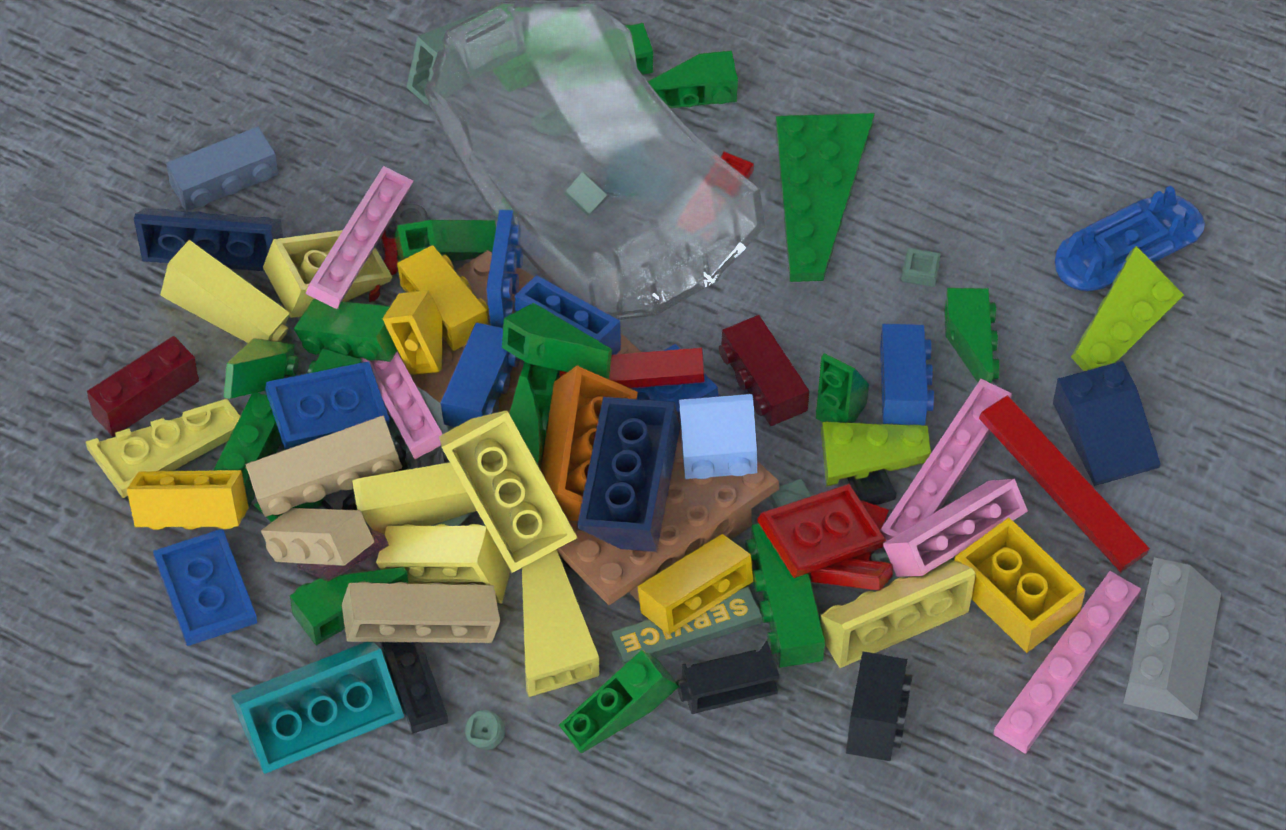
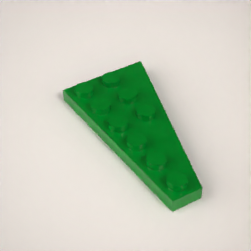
M875 113L776 116L775 125L789 282L824 281L833 253L834 243L840 230L842 218L858 174L859 164L874 123Z

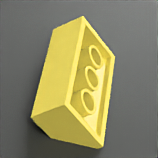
M507 410L470 419L439 436L445 455L512 573L577 538L576 533Z
M950 559L923 576L900 577L880 591H867L850 603L843 606H832L820 617L825 645L839 668L861 660L862 651L877 653L969 612L976 573L973 568Z

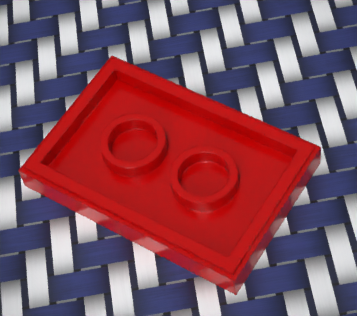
M850 484L762 512L757 519L793 578L882 548L883 543L886 542L885 537Z

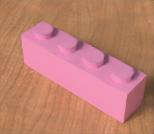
M1015 479L991 480L883 543V546L891 564H893L897 577L923 576L965 550L1008 517L1011 520H1015L1027 513L1028 510Z

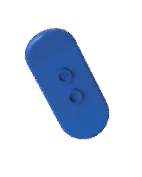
M1170 185L1165 188V193L1158 191L1152 197L1133 203L1065 239L1057 249L1055 257L1056 272L1066 285L1081 291L1103 289L1113 283L1118 272L1124 266L1128 254L1135 246L1154 263L1196 242L1204 231L1205 222L1203 216L1191 202L1176 196L1175 189Z

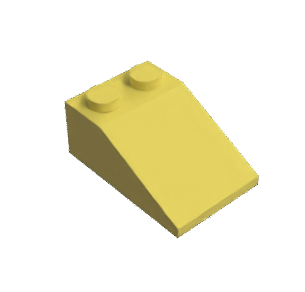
M343 230L273 239L263 269L283 306L290 312V318L302 316L312 300L315 299L305 294L307 288ZM376 248L373 249L342 302H347L375 289V286L379 284L382 286L391 281L392 275Z

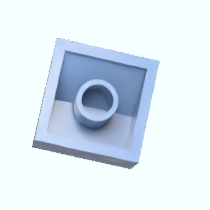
M752 394L679 400L685 479H707L709 477L743 476L757 473V446Z

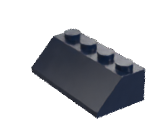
M145 208L135 213L134 216L141 258L144 262L169 263L190 240L229 269L264 271L263 265L273 239L283 238L281 219L269 217L259 218L237 216L235 214H210L200 211H174L164 208Z
M603 397L577 524L580 530L619 549L657 552L680 431V419L675 402Z

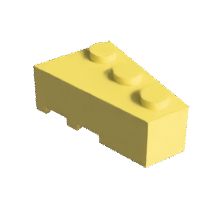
M411 524L387 526L376 561L381 570L404 567L408 573L409 584L442 583L446 585H467L475 583L478 585H494L496 601L501 604L511 572L487 527L479 524H471L469 526H448L445 524H438L436 526H415Z

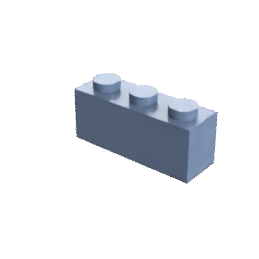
M259 126L166 163L170 185L186 212L197 207H203L212 201L235 194L244 188L259 182H265L278 175L275 152Z

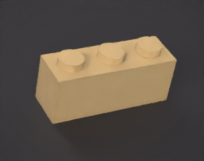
M290 508L261 530L266 541V548L275 562L345 566L374 543L360 510Z

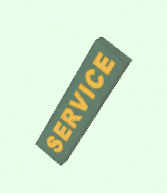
M749 587L737 591L670 635L650 620H646L612 631L611 640L624 666L640 650L655 658L761 624L762 615Z

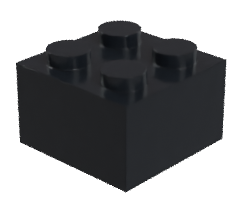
M862 651L850 716L846 754L891 762L893 747L901 748L913 677L911 674H905L908 659Z

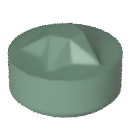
M480 710L468 719L465 734L472 745L482 750H490L502 742L505 735V724L495 713L489 710Z

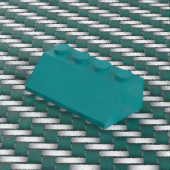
M363 642L231 695L243 731L264 774L404 718L381 648L374 642Z

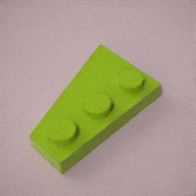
M822 423L821 440L826 487L838 484L839 479L854 476L855 479L868 477L869 472L886 469L894 471L923 464L931 454L928 426Z

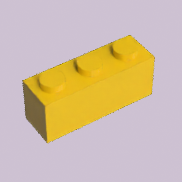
M433 245L397 263L400 285L406 293L429 290L442 317V337L453 351L467 344L475 323L489 325V307L482 298H476L472 293L468 280L464 276L459 277L447 255L442 256Z
M241 470L138 471L127 488L135 527H149L153 530L165 527H183L185 529L218 527L220 529H230L240 525L249 509Z
M724 534L719 535L637 586L641 614L670 635L754 582L751 554Z

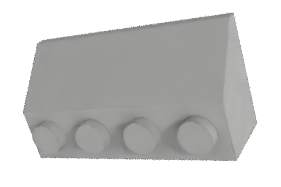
M1155 557L1153 559L1123 704L1197 720L1221 592L1191 565Z

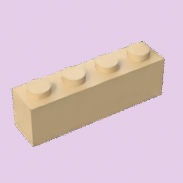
M383 415L248 463L246 468L257 501L266 517L272 514H283L290 508L306 502H317L324 498L325 495L339 490L353 489L352 480L392 473L395 470L401 469L402 465Z
M404 582L394 584L349 583L342 602L347 642L492 643L500 623L494 585H478L475 583L467 585H446L442 583L407 584Z

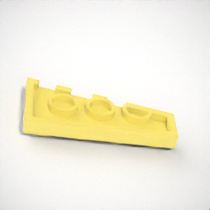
M224 399L184 411L182 417L172 420L161 418L151 421V426L131 432L130 428L115 432L116 437L99 442L98 438L86 441V446L122 498L128 496L127 488L138 471H174L227 442L240 415L229 400Z

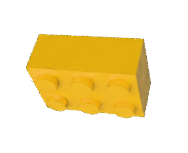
M1009 517L955 556L954 561L973 568L976 573L971 600L1026 653L1077 616L1081 611L1085 589Z

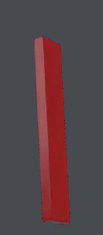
M1008 395L981 412L979 419L1120 573L1147 555L1150 548Z

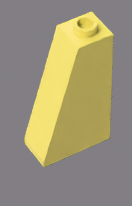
M188 240L169 261L160 294L165 299L247 343L253 338L281 342L287 334L289 328L286 326L290 312L192 241Z
M450 462L352 480L357 510L361 511L364 520L382 541L387 526H403L405 524L431 526L477 511Z
M556 549L522 567L525 687L528 697L599 676L598 654Z

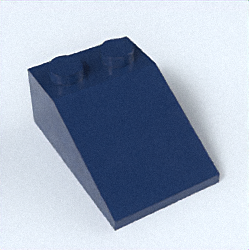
M1123 361L1057 379L1053 405L1094 486L1160 468L1161 463L1137 387Z

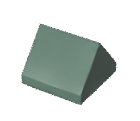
M584 172L564 192V195L587 216L591 215L610 197Z

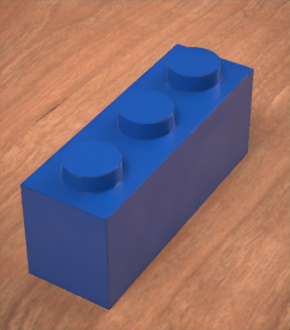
M536 275L515 294V312L535 303L610 347L612 355L617 354L621 350L620 320Z
M475 323L440 402L444 425L457 427L470 419L498 412V400L501 393L506 394L510 385V372L513 367H518L521 360L502 348L503 328Z
M882 324L880 365L883 424L925 425L927 411H933L934 390H927V385H932L933 367L932 364H926V360L931 359V339H925L924 325Z

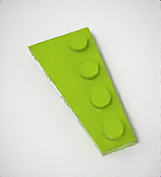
M1137 246L1128 254L1124 266L1115 277L1107 296L1102 300L1093 321L1088 325L1071 355V358L1083 371L1116 363L1184 296Z

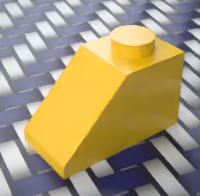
M429 290L399 293L382 319L409 374L440 372L442 369V317Z

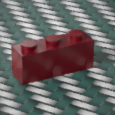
M760 315L722 330V341L719 346L720 356L726 365L730 364L734 369L740 388L742 390L747 389L749 394L753 395V406L759 416H764L769 425L774 426L808 411L810 391Z
M175 336L170 337L87 390L92 415L112 437L116 436L115 432L127 429L198 383L199 377L195 357Z

